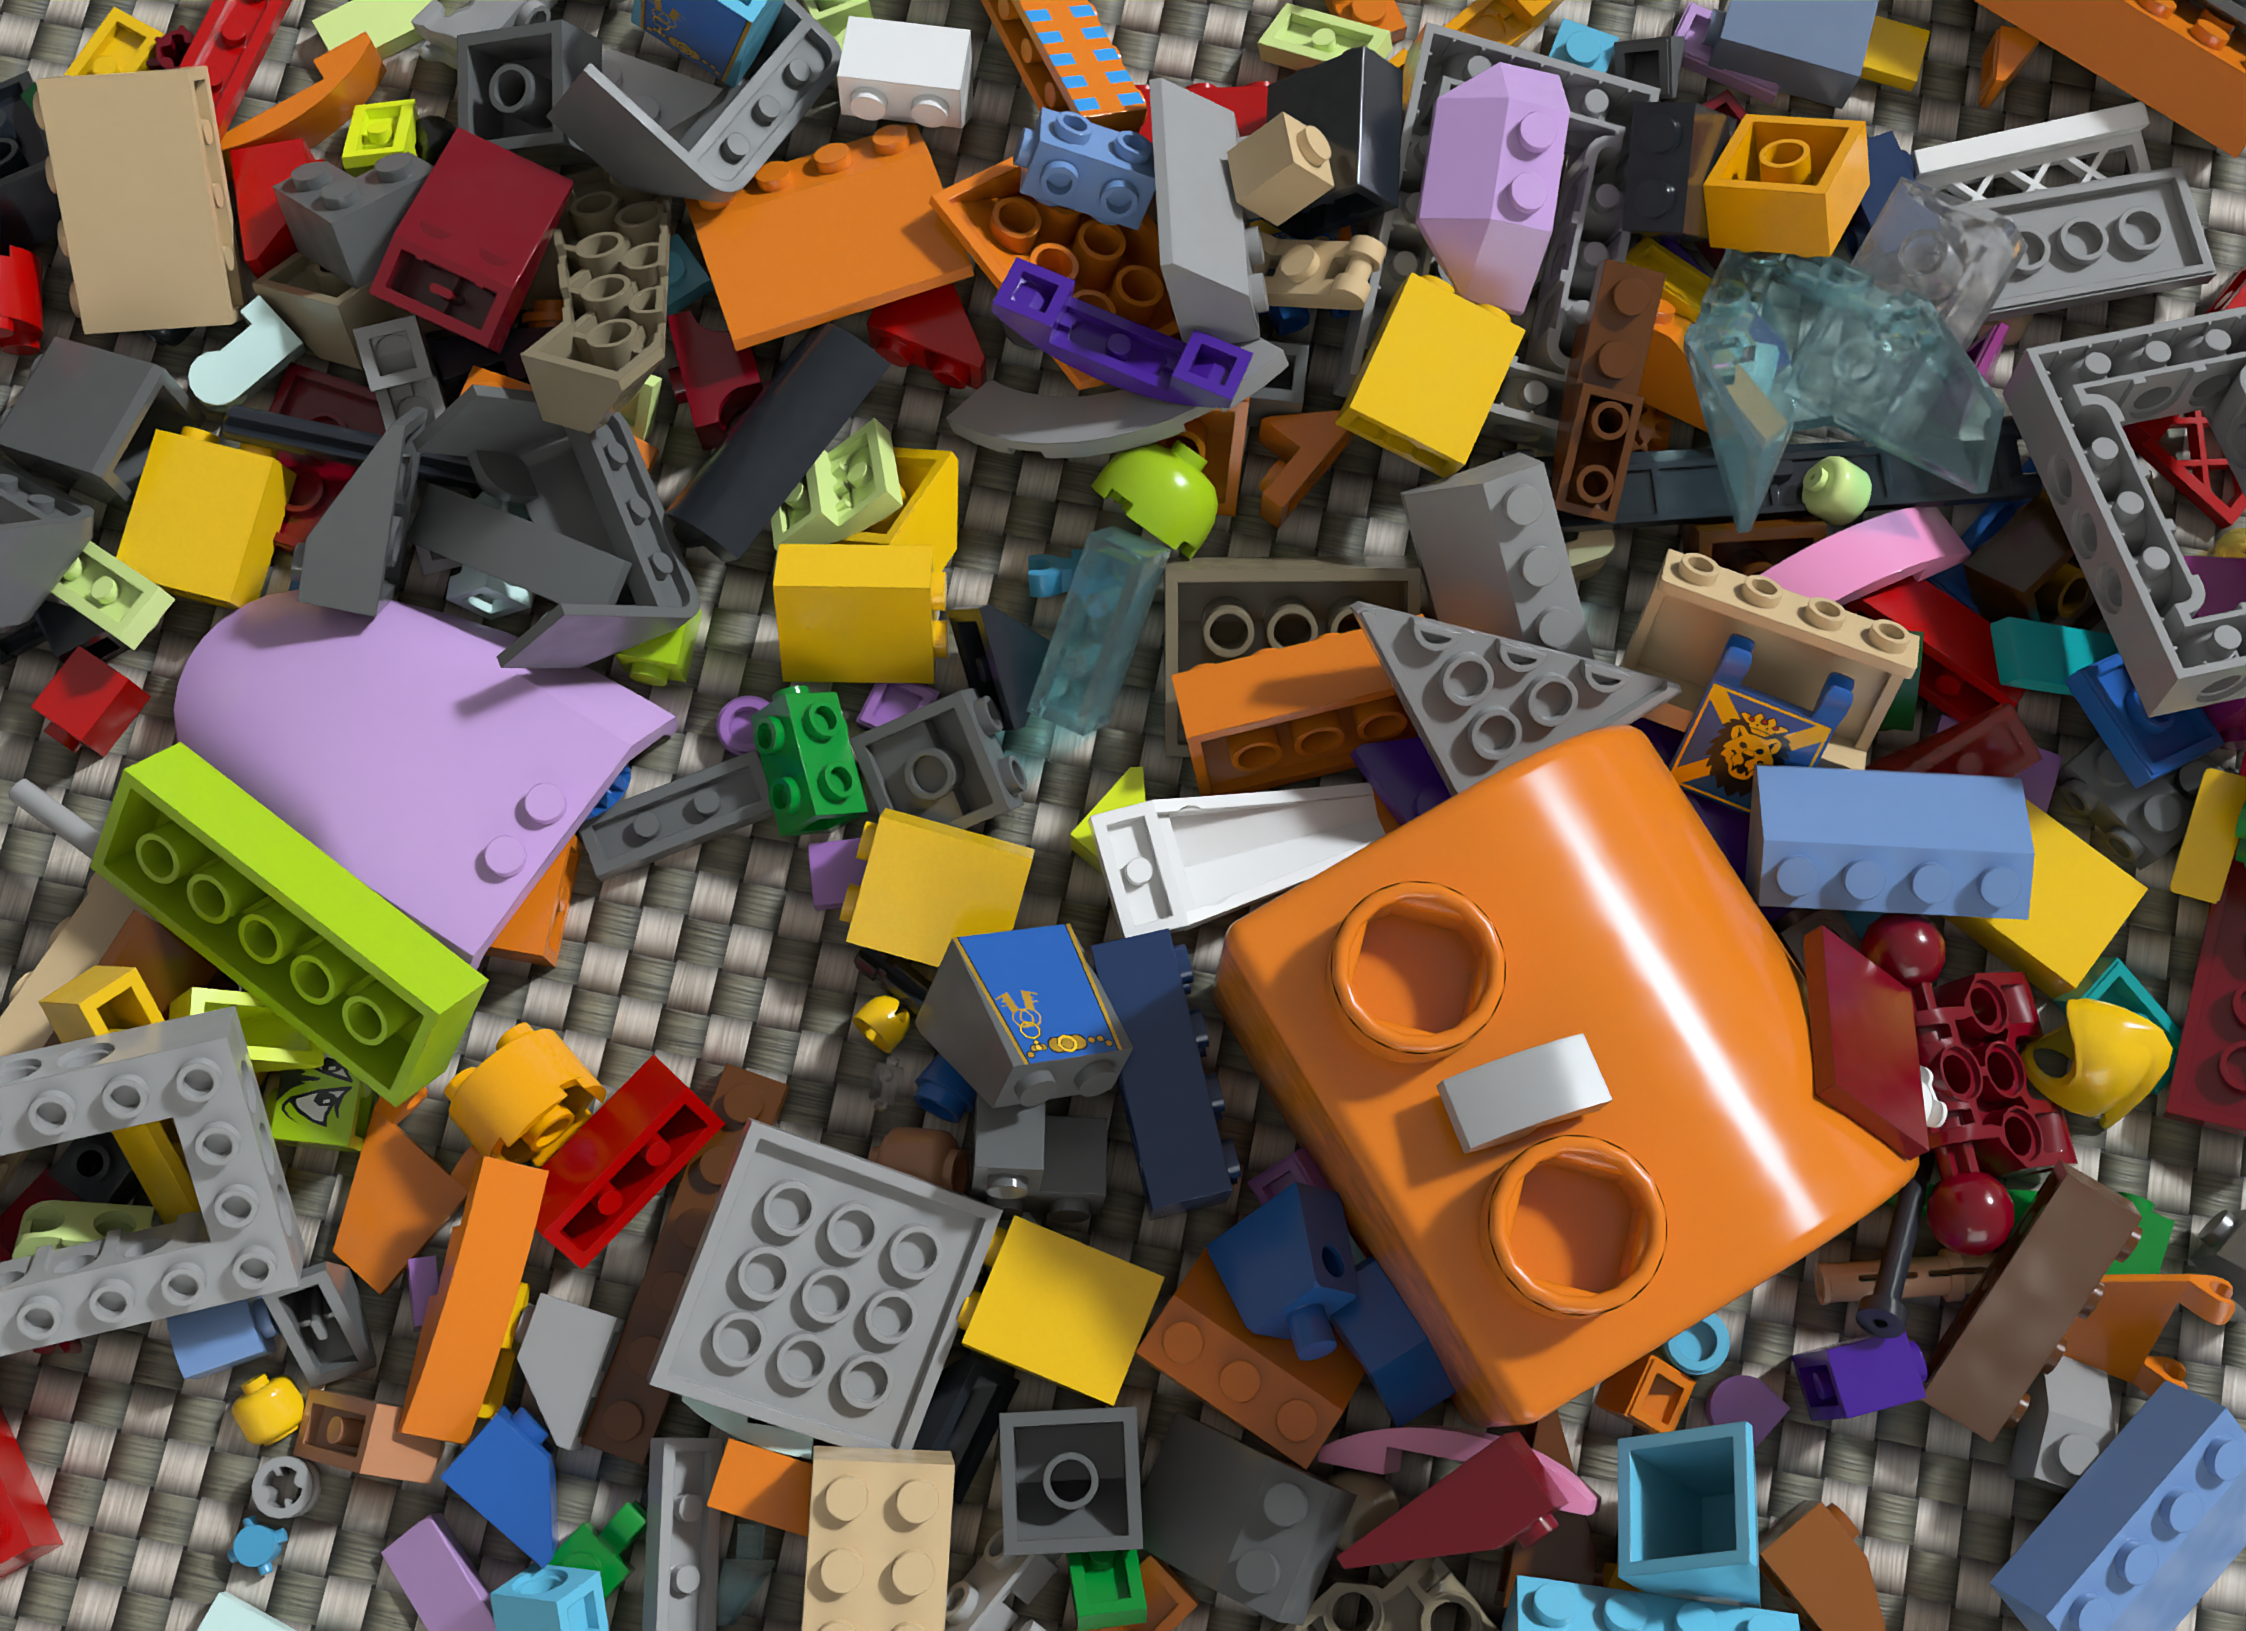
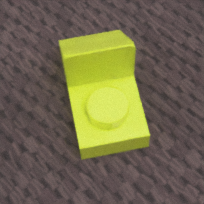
M415 99L355 105L341 157L344 169L348 174L356 178L374 169L378 160L390 154L410 152L417 156L415 149L417 140L416 121L420 117Z

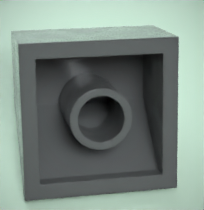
M1137 1407L999 1413L1004 1556L1143 1549Z

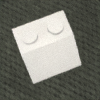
M849 16L837 73L841 114L857 116L871 121L885 119L918 123L931 128L940 126L963 128L972 117L974 107L971 30Z

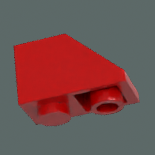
M953 283L874 307L866 323L871 348L875 349L888 363L899 367H908L909 364H913L930 371L936 380L955 389H964L966 386L978 390L987 382L985 356Z

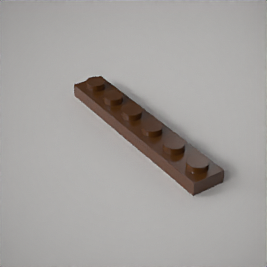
M726 1063L709 1106L725 1125L687 1163L580 1443L640 1465H648L650 1459L651 1438H658L674 1392L649 1385L646 1377L747 1118L749 1117L776 1127L790 1090L787 1084Z

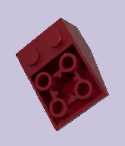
M457 127L396 229L368 293L500 354L576 182Z

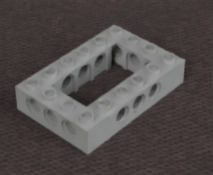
M1426 22L1407 52L1403 70L1399 205L1396 209L1371 217L1367 236L1380 241L1386 247L1387 252L1380 270L1372 272L1369 277L1368 283L1371 286V292L1364 308L1350 311L1332 394L1347 398L1396 290L1411 272L1418 276L1429 275L1434 255L1416 224V215L1433 106L1436 99L1499 62L1560 76L1569 105L1570 116L1564 155H1567V161L1556 208L1553 231L1548 246L1524 364L1517 363L1518 356L1514 355L1480 431V434L1555 453L1563 392L1577 326L1585 323L1598 263L1604 259L1622 263L1626 261L1631 233L1622 231L1634 102H1658L1661 89Z
M2246 306L2025 349L2002 394L2148 717L2245 698L2246 602L2239 603L2233 611L2192 619L2204 603L2206 596L2204 585L2198 574H2191L2173 536L2177 528L2172 518L2165 519L2147 481L2151 473L2146 464H2139L2122 426L2203 410L2246 498Z
M235 1006L0 1057V1156L173 1117L201 1208V1212H189L178 1215L174 1223L124 1234L122 1228L108 1231L104 1239L56 1250L53 1249L52 1244L38 1247L34 1255L0 1262V1357L300 1286L305 1246Z

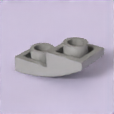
M1584 1033L1542 1044L1488 1062L1442 1080L1436 1086L1464 1154L1525 1138L1540 1126L1599 1111L1612 1101V1097Z

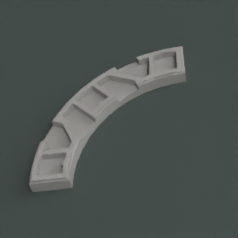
M1262 338L1232 344L1252 352L1253 356L1230 408H1221L1222 412L1233 408L1263 388L1289 366L1283 349ZM989 379L949 414L946 419L953 433L977 445L1008 454H1013L1016 449L1041 451L1045 458L1054 459L1089 457L1145 446L1186 431L1184 423L1205 415L1215 408L1170 403L1124 389L1089 396H1043L1009 388Z

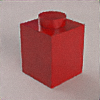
M78 646L31 705V708L51 721L43 732L77 754L85 744L105 757L151 696L130 679L81 646Z

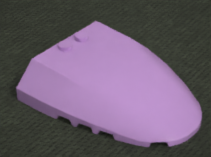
M298 589L268 594L242 606V608H238L220 620L201 639L189 656L179 679L173 708L177 743L182 742L475 970L478 969L486 951L626 764L663 735L671 738L678 729L676 716L585 666L581 668H501L496 656L519 637L451 614L391 600L377 617L297 602Z

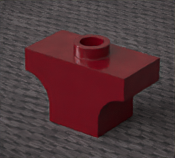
M691 310L669 315L667 319L679 366L669 368L668 371L677 404L689 403L694 427L703 451L717 448L727 435L733 420L747 410L763 389L753 346L736 351L729 330L712 331L701 326L695 320Z

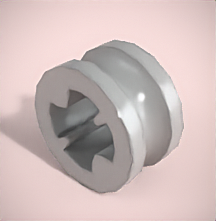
M297 1456L272 1458L264 1463L255 1474L251 1486L252 1497L257 1508L269 1517L283 1519L302 1516L310 1511L319 1500L322 1490L321 1475L316 1466L307 1459ZM289 1468H292L297 1472L294 1477V1484L302 1488L301 1495L298 1499H285V1506H282L277 1502L281 1491L272 1486L276 1475L289 1476Z

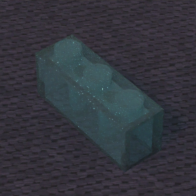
M1116 526L1093 531L1088 534L1027 712L1082 736L1109 723L1171 549Z

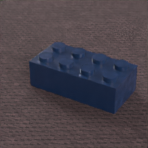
M1167 928L1092 945L1091 966L1133 1046V1050L1121 1070L1117 1082L1150 1221L1227 1203L1233 1191L1232 1185L1238 1184L1237 1178L1241 1177V1170L1232 1137L1221 1140L1216 1121L1222 1120L1221 1112H1225V1105L1217 1073L1204 1074L1201 1058L1207 1056L1205 1047H1209V1040L1201 1008L1192 1010L1188 1008L1186 995L1191 994L1190 983L1194 981L1185 944L1173 946L1170 930Z

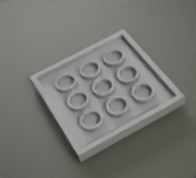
M748 1117L646 1379L649 1385L841 1447L912 1450L960 1325L957 1319L966 1297L971 1296L1003 1210L979 1199Z

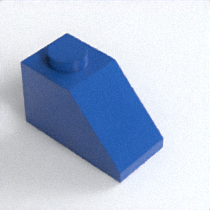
M503 1404L449 1464L440 1476V1479L544 1569L553 1559L559 1545L555 1448L546 1441L551 1433L539 1418L523 1407H520L514 1413Z

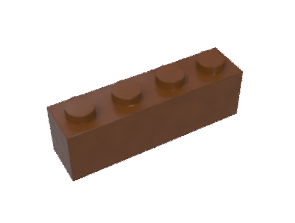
M2059 1159L2010 1233L2007 1241L2002 1245L1927 1359V1380L1922 1382L1926 1398L1920 1400L1991 1443L2003 1426L2009 1430L2013 1429L2027 1410L2030 1395L2026 1391L2039 1372L2045 1375L2051 1373L2061 1360L2067 1347V1340L2063 1336L2077 1316L2082 1319L2087 1318L2098 1305L2105 1289V1285L2100 1281L2113 1261L2116 1260L2123 1263L2136 1248L2143 1229L2138 1226L2142 1216L2133 1202Z

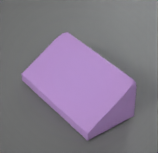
M442 1513L429 1514L381 1552L428 1631H496L490 1591Z

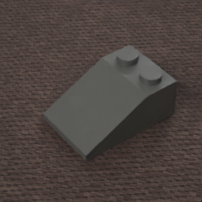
M415 406L390 425L308 535L306 543H297L291 563V580L300 582L297 602L377 617L398 594L407 541L405 540L410 528L421 453L416 452L412 441L425 430L427 408Z
M1176 1411L1141 1493L1143 1549L1211 1589L1277 1622L1303 1626L1357 1495L1184 1413Z

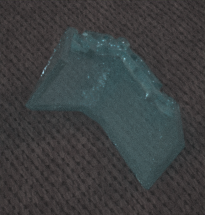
M1736 249L1726 250L1701 301L1700 314L1695 324H1690L1684 336L1683 349L1738 533L1751 531L1792 432L1835 426L1971 493L1979 494L1988 491L2005 408L1929 298L1909 289L1904 291L1901 297L1900 295L1890 293L1873 285L1875 274L1832 255L1831 257L1816 256L1804 258L1795 254L1761 251L1745 253Z

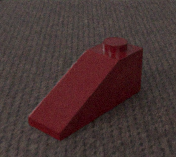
M1519 1431L1506 1433L1336 1557L1343 1568L1348 1569L1494 1550L1512 1544L1517 1540L1523 1549L1526 1550L1560 1526L1553 1517V1514L1569 1502Z

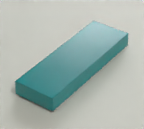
M2006 617L1990 624L1999 681L2004 686L2074 696L2064 682L2065 679L2079 669L2119 653L2111 634L2013 617Z

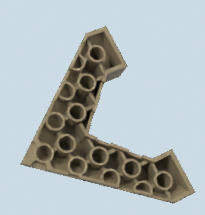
M601 166L564 176L576 183L519 310L534 308V301L537 300L564 301V307L562 308L563 321L520 355L542 420L589 434L603 427L611 416L634 398L665 357L672 196L628 189ZM300 252L294 253L252 283L255 293L262 297L284 323L319 358L360 370L364 369L353 329L414 315L368 293L373 281L356 289ZM418 317L423 333L444 329Z

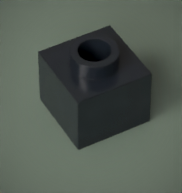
M111 1132L74 1139L48 1174L85 1201L92 1203L128 1205L142 1186ZM102 1156L103 1167L101 1171L90 1177L88 1173Z

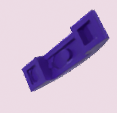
M1016 257L992 302L991 311L1024 339L1059 361L1118 388L1170 403L1207 408H1230L1252 360V352L1195 329L1188 343L1172 338L1072 297L1075 280Z

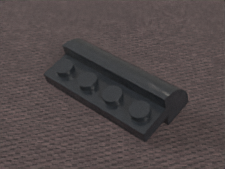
M824 323L812 327L664 513L676 523L672 529L675 538L688 549L704 546L722 562L739 560L891 364L863 341L836 325Z

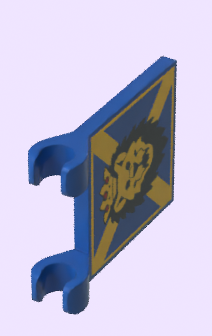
M1733 633L1729 636L1714 673L1673 755L1668 769L1681 789L1750 815L1754 764L1816 767L1834 731L1852 705L1853 694L1851 692L1854 688L1855 680L1841 673L1832 672L1828 675L1813 711L1741 684L1752 663L1751 653L1754 650L1755 641Z

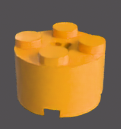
M524 1022L506 1031L496 1044L497 1051L477 1068H467L453 1077L445 1087L444 1094L451 1102L449 1107L451 1120L482 1156L522 1164L531 1159L539 1168L593 1116L588 1108L594 1098L604 1104L606 1090L555 1031L551 1029L534 1031L528 1023Z

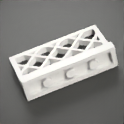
M2140 101L1914 150L1910 156L1915 167V182L1924 201L1931 204L1928 193L1940 190H1947L1965 202L1987 199L1982 194L1990 181L1999 177L2008 180L2022 189L2023 192L2047 189L2039 182L2048 167L2060 165L2078 176L2080 179L2077 183L2105 179L2107 177L2096 171L2104 156L2123 150L2126 152L2131 174L2151 171L2141 132L2142 129L2150 124L2145 103ZM2092 157L2088 165L2080 161ZM2035 170L2031 178L2022 173ZM1979 182L1975 190L1966 186L1967 184ZM1938 217L1939 234L1944 236L1945 239L1941 244L1939 237L1925 258L1936 300L1967 294L1963 279L1950 280L1945 256L1952 246V241L1946 221Z

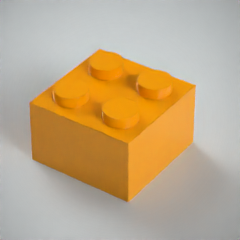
M1745 114L1703 184L1710 247L1736 249L1745 253L1761 251L1795 254L1804 258L1816 256L1831 257L1870 185L1866 121Z

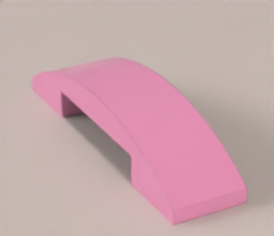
M1915 506L1886 513L1846 528L1788 557L1760 575L1774 580L1783 589L1809 598H1827L1842 606L1911 575L1917 582L1967 561L1972 553L1937 507L1923 508Z
M1418 1425L1386 1428L1355 1434L1322 1446L1319 1449L1318 1462L1384 1475L1400 1471L1403 1450L1466 1462L1500 1436L1452 1426ZM1532 1449L1569 1502L1559 1510L1587 1516L1600 1511L1602 1497L1565 1466Z

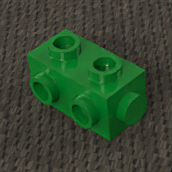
M805 685L787 687L775 692L772 695L773 702L750 716L753 726L754 744L760 753L769 789V803L775 813L780 836L832 833L868 812L864 799L863 784L858 776L848 738V726L842 715L837 692L810 693L809 687Z

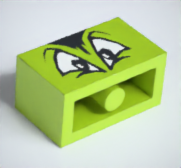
M324 1052V1065L320 1068L282 1070L279 1088H274L270 1092L265 1110L275 1141L288 1146L361 1153L375 1106L377 1092L326 1052Z

